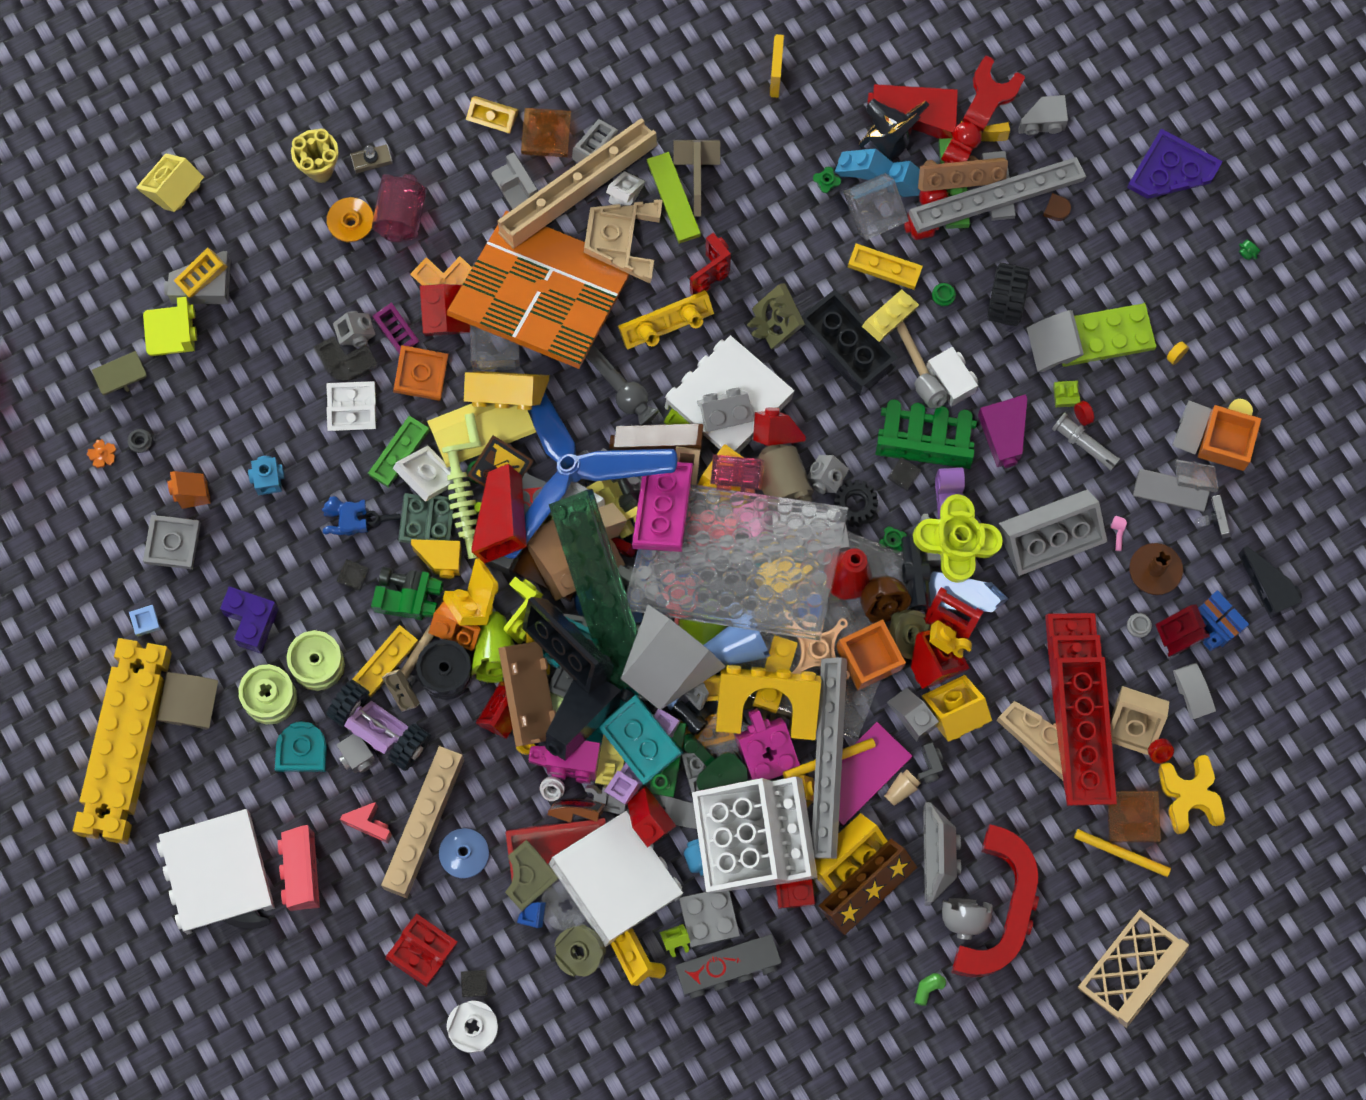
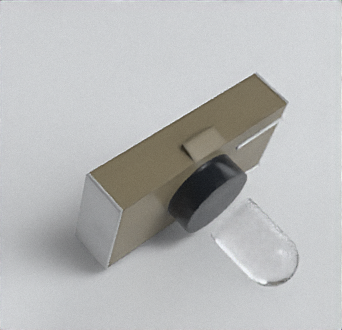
M388 144L374 148L368 145L365 147V150L350 154L355 173L393 164Z
M401 669L386 673L382 677L401 712L416 708L420 704L412 690V687L418 682L416 675H410L406 679Z

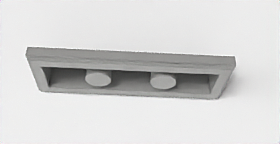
M1140 469L1137 473L1133 496L1204 512L1211 485Z

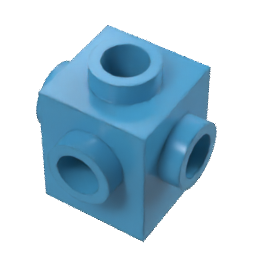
M261 456L257 460L251 461L252 469H248L250 484L254 483L257 494L264 495L282 492L281 479L285 478L283 465H279L276 458L271 456Z

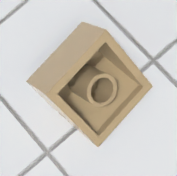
M1122 686L1110 718L1112 743L1148 755L1149 745L1159 739L1168 717L1169 701Z

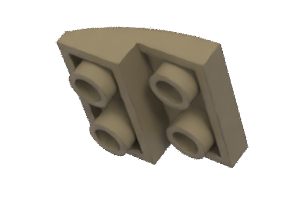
M167 672L157 721L179 726L188 725L209 729L218 680Z

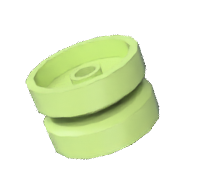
M315 630L304 632L296 637L288 648L286 657L288 668L298 684L306 689L314 691L328 689L335 685L343 675L345 667L343 653L335 639L325 632ZM314 659L318 660V662L312 663Z
M270 664L258 665L250 669L243 676L239 685V699L248 715L256 722L266 725L278 724L286 720L294 711L297 703V690L289 675L280 667ZM270 692L271 695L266 697L265 695Z

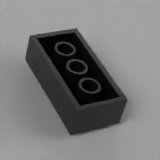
M836 289L801 316L805 325L799 330L860 396L896 367L898 357L883 340L877 341L862 327L865 321Z

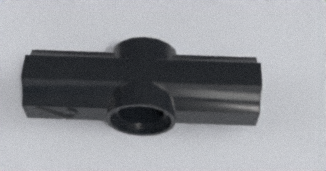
M913 535L902 537L904 561L902 564V579L911 597L909 610L923 611L930 609L929 562L926 561L925 552L915 545Z

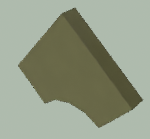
M527 839L508 855L513 866L514 875L512 883L505 893L523 911L559 878Z

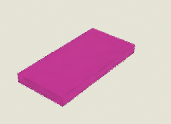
M677 462V468L673 473L642 476L632 542L633 549L682 552L693 463Z
M878 722L855 743L873 738L876 747L842 760L839 823L842 826L912 758V755Z

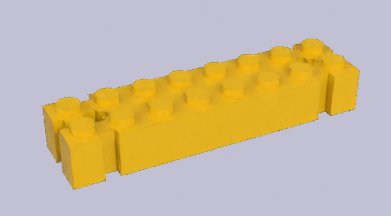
M118 638L114 658L119 664L118 667H111L79 801L85 807L83 812H77L72 830L78 836L98 839L99 834H102V837L109 842L128 844L132 825L127 821L128 814H135L165 681L161 677V671L168 672L172 655L167 646L147 643V647L144 649L138 641ZM142 665V666L144 667V669H139V671H138V673H137V672H136V669H137V668H140V666ZM107 809L110 811V814H105L104 817L101 816L102 812H105Z

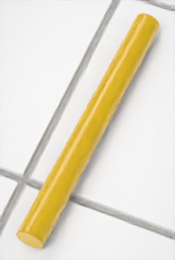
M873 738L844 748L842 760L876 747ZM816 759L784 771V779L798 777L815 771Z
M1077 829L1074 838L1165 877H1168L1170 873V867Z

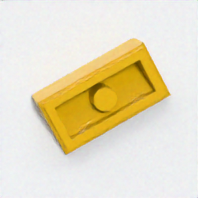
M474 96L471 99L466 120L510 134L519 110Z

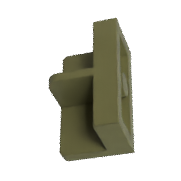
M136 351L91 370L102 395H107L123 387L128 392L130 391L128 385L147 377L144 366Z

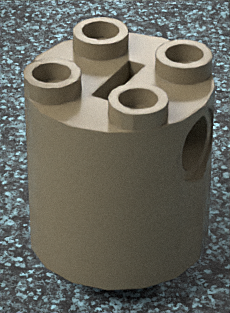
M781 444L764 448L752 464L764 471L759 481V486L765 495L768 509L775 510L776 513H786L790 510L791 506L798 503L800 506L810 503L813 500L811 495L814 490L808 482L806 470L797 448Z

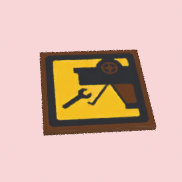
M492 435L467 476L485 487L488 472L500 466L510 464L523 478L533 460Z

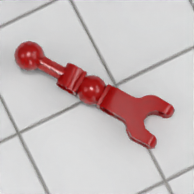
M989 56L983 58L973 77V88L976 91V96L962 122L954 128L953 139L946 148L941 158L942 161L954 163L968 160L972 150L981 143L982 133L996 108L1000 105L1009 104L1015 99L1025 79V75L1017 72L1009 82L1004 84L996 83L990 74L994 59ZM946 189L923 192L920 190L919 193L921 205L948 197Z

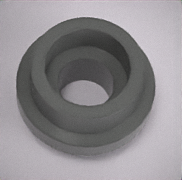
M136 429L128 436V446L136 453H143L152 445V437L144 429ZM140 438L144 439V443H143V444H141V445H137V444H136V442H137L138 439H140Z

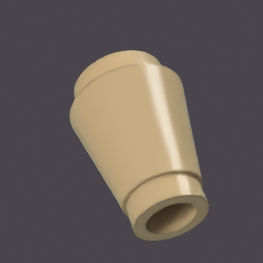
M906 769L903 773H899L884 796L895 806L917 791V787L921 783Z

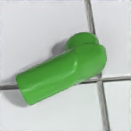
M933 973L921 980L914 1003L927 1006L930 992L935 989L942 990L946 986V979L938 973Z

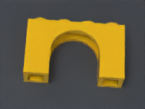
M727 665L726 668L721 670L716 732L741 734L743 706L747 698L759 689L773 688L783 692L792 704L790 737L816 740L821 677L816 676V673L803 671L801 674H793L790 670L786 669L770 672L762 667H752L751 670L741 669L738 665Z

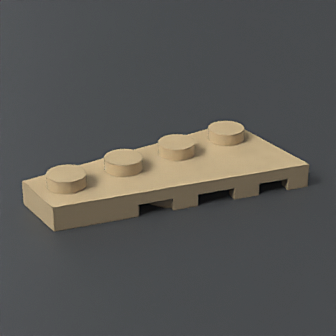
M1014 701L996 721L1063 780L1056 724L1052 725L1042 719V716Z

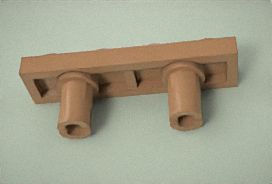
M970 156L964 162L937 164L933 160H927L924 166H920L918 189L922 192L989 185L1005 180L1008 160L1005 158L978 160L975 156Z

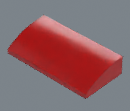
M600 817L597 822L585 819L572 821L571 823L563 822L506 830L508 855L527 839L549 864L553 856L606 824L605 817ZM509 860L511 879H513V866Z

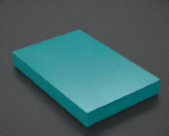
M638 695L632 697L598 727L643 785H647L656 775L683 754Z

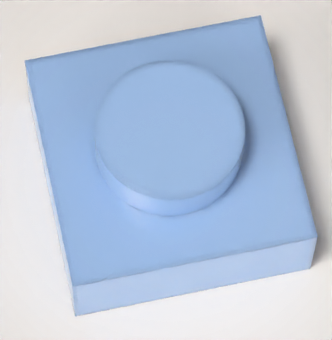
M153 605L129 612L137 637L161 630Z

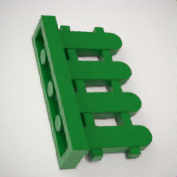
M895 399L887 403V408L882 407L881 415L885 416L884 429H879L875 455L967 469L971 468L974 457V442H970L971 429H976L977 421L972 420L973 416L969 410H961L958 418L948 417L949 411L943 406L936 408L934 415L925 414V407L921 403H914L910 411L901 410V403ZM900 418L909 419L907 433L898 432ZM924 422L933 423L931 436L922 435ZM947 425L956 426L955 440L946 439Z

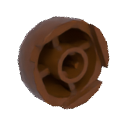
M891 576L872 578L864 587L860 603L865 616L868 617L870 622L876 623L880 620L888 622L891 621L894 613L907 610L911 603V597L901 581Z

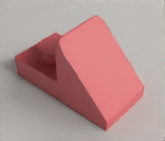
M376 802L345 813L340 818L343 824L387 844L392 836L391 832L387 830L388 825L378 820H375L374 823L371 822L378 808Z

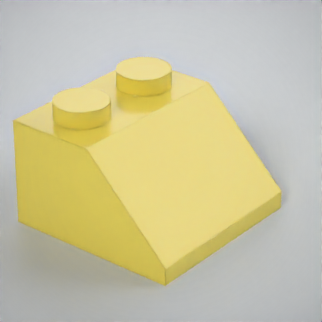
M166 153L136 188L163 209L175 212L184 206L185 199L190 193L195 192L200 187V182L204 176L186 158Z

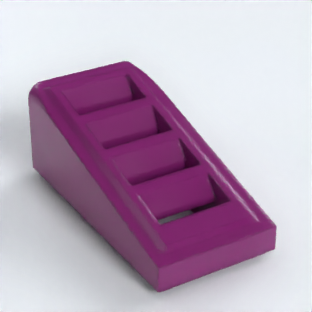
M392 302L372 316L375 323L399 355L401 346H399L398 342L409 335L411 339L404 343V346L412 347L419 342ZM392 313L393 317L385 323L381 321V319ZM397 320L400 324L389 331L386 327ZM403 328L405 332L394 339L392 335Z

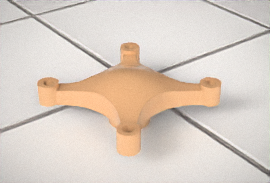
M842 618L833 629L818 634L806 632L798 627L794 620H788L785 627L796 635L801 649L799 663L791 673L801 674L806 669L821 667V659L836 658L834 652L835 640L839 632L847 627V620ZM847 671V675H846V680L849 679V677H850V674H849L848 671Z

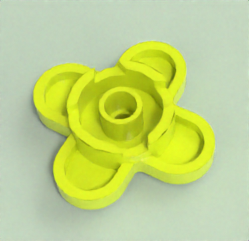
M960 494L951 495L943 502L940 508V519H925L916 526L913 532L915 545L923 552L939 554L941 556L942 573L948 580L955 583L964 582L973 575L976 566L975 557L989 558L994 556L1000 550L1003 542L1002 535L996 527L990 524L978 523L975 519L973 503L966 496Z

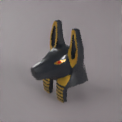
M873 98L866 106V111L872 118L874 125L861 140L859 146L862 148L872 141L885 157L893 161L907 148L911 140L913 125L920 119L919 115L929 106V103L924 101L907 114H904Z

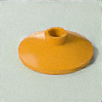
M354 197L338 200L331 206L327 214L329 231L335 238L344 242H355L363 239L369 234L374 224V216L370 206L363 200ZM348 221H355L354 225H347Z

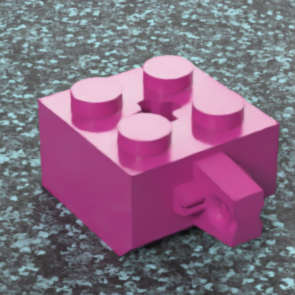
M758 708L748 711L752 725L747 726L748 730L741 732V734L734 735L743 763L747 767L748 778L750 780L760 778L771 780L783 775L784 771L800 766L784 720L781 717L769 721V719L763 720ZM770 747L769 753L765 754L766 748Z
M584 741L566 761L552 755L545 746H531L529 763L545 767L547 774H551V777H556L560 780H566V777L576 778V782L590 784L591 781H596L601 751L600 743Z

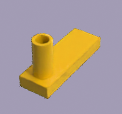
M633 928L618 936L611 943L631 985L638 986L647 977L659 979L664 977L666 973L664 964L649 961Z

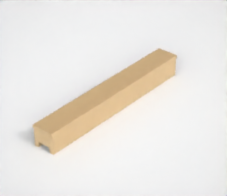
M642 118L500 218L498 220V234L514 249L658 145L656 132L654 130L651 131L644 124Z

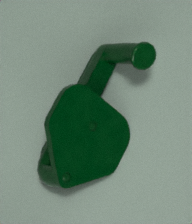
M687 733L684 735L685 751L687 753H694L706 766L698 774L696 780L700 791L747 781V767L735 754L724 752L717 758H714L693 734Z

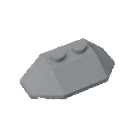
M925 802L923 806L925 906H930L955 881L957 875L961 874V860L956 857V850H960L961 837L956 835V827L931 802Z

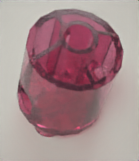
M405 174L403 177L382 175L372 228L388 241L402 242V240L416 238L418 235L427 191L423 185L416 182L417 178L413 175Z

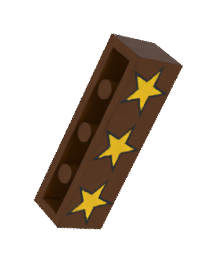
M890 839L818 907L830 924L843 935H846L918 867L905 848L893 839Z

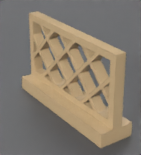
M1139 910L1078 986V989L1127 1028L1187 953L1189 944L1182 939L1179 940ZM1140 919L1149 925L1150 934H1135L1134 926ZM1153 928L1159 933H1153ZM1132 930V936H1127L1128 933ZM1166 937L1172 944L1167 950L1156 951L1154 938ZM1151 938L1153 951L1138 953L1136 939ZM1133 940L1135 953L1120 954V943ZM1115 950H1117V955H1112V953ZM1154 955L1155 965L1153 968L1141 970L1139 957ZM1157 955H1162L1161 958L1157 960ZM1136 957L1137 971L1123 972L1121 959ZM1118 959L1119 972L1105 974L1104 963L1107 960ZM1100 968H1101V973H1102V974L1096 975V973H1097V972L1100 970ZM1141 974H1147L1146 977L1142 980ZM1138 975V987L1125 990L1123 976ZM1120 977L1122 990L1107 991L1105 978ZM1093 979H1102L1104 992L1093 993L1086 986ZM1132 993L1131 996L1127 999L1126 994ZM1123 994L1124 1004L1117 1011L1109 1005L1108 996ZM1105 996V1001L1102 1000L1100 997Z

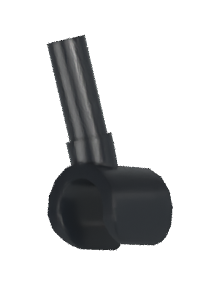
M371 510L365 514L367 517L376 516L373 522H367L373 528L378 527L381 522L401 520L400 514L378 515L375 511Z

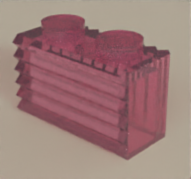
M713 455L710 484L716 485V490L731 491V487L741 488V493L755 494V489H762L764 460Z

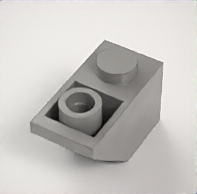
M1065 95L1041 97L1021 119L1018 129L1019 134L1035 135L1039 132L1056 134L1065 131L1068 122Z

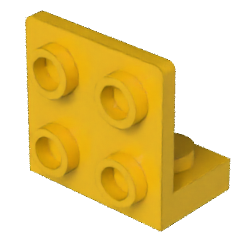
M476 558L467 591L461 589L445 591L443 601L459 625H487L489 616L493 612L492 604L494 597L498 593V582L484 562Z

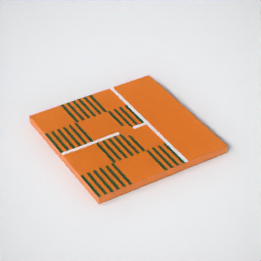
M497 225L448 308L447 316L580 369L630 274L584 253L585 242L546 226L513 249L498 234L499 227Z

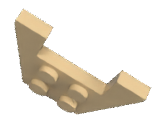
M654 200L653 203L645 204L643 202H634V205L628 206L616 204L591 207L584 253L645 282L651 283L654 260L630 256L635 219L659 223L663 200Z

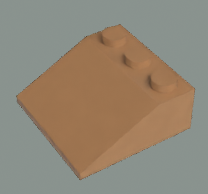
M582 515L578 517L582 520L580 527L568 526L562 522L561 518L557 517L540 526L527 543V548L555 601L618 569L620 565H625L611 539L596 543L583 527L587 518Z

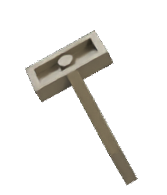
M674 140V165H693L694 216H701V165H720V140Z

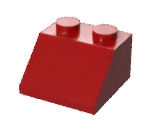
M436 284L420 286L422 325L425 336L473 333L472 325L447 316V310L462 285Z

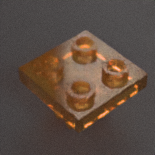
M525 108L521 155L568 158L571 111Z
M1116 791L1117 804L1108 805L1109 842H1160L1158 791Z

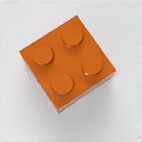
M1214 405L1210 412L1197 458L1244 471L1252 457L1261 418Z
M880 620L840 639L835 647L839 656L847 659V671L857 690H861L901 671L906 664L884 620Z

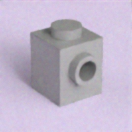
M352 734L337 744L338 749L342 753L339 759L346 770L351 768L354 773L358 771L363 773L373 766L372 762L375 761V758L361 737Z

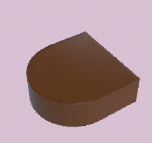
M1052 193L1043 216L1054 221L1065 220L1071 210L1070 202L1066 198Z

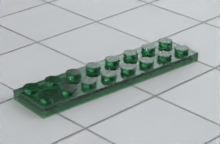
M589 489L549 504L591 639L595 647L603 655H607L614 664L611 678L608 682L619 689L629 687V685L621 680V676L638 630L593 489Z

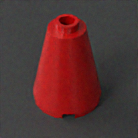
M856 548L833 556L827 562L823 573L826 589L833 596L841 600L860 598L862 590L872 579L871 568L865 553Z

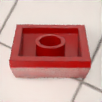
M501 681L475 724L507 739L513 728L505 683Z

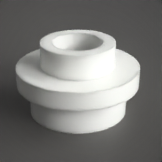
M547 777L540 785V792L548 801H555L561 798L565 791L564 783L556 777Z

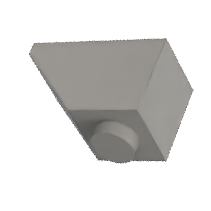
M908 688L887 702L916 742L934 730L939 723L927 705Z

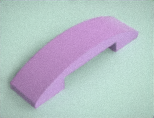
M658 709L654 717L672 738L680 721L662 709ZM625 763L621 771L616 772L604 792L626 805L643 784L627 763Z

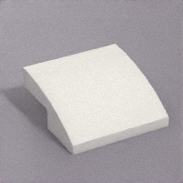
M375 381L327 383L328 431L376 429Z

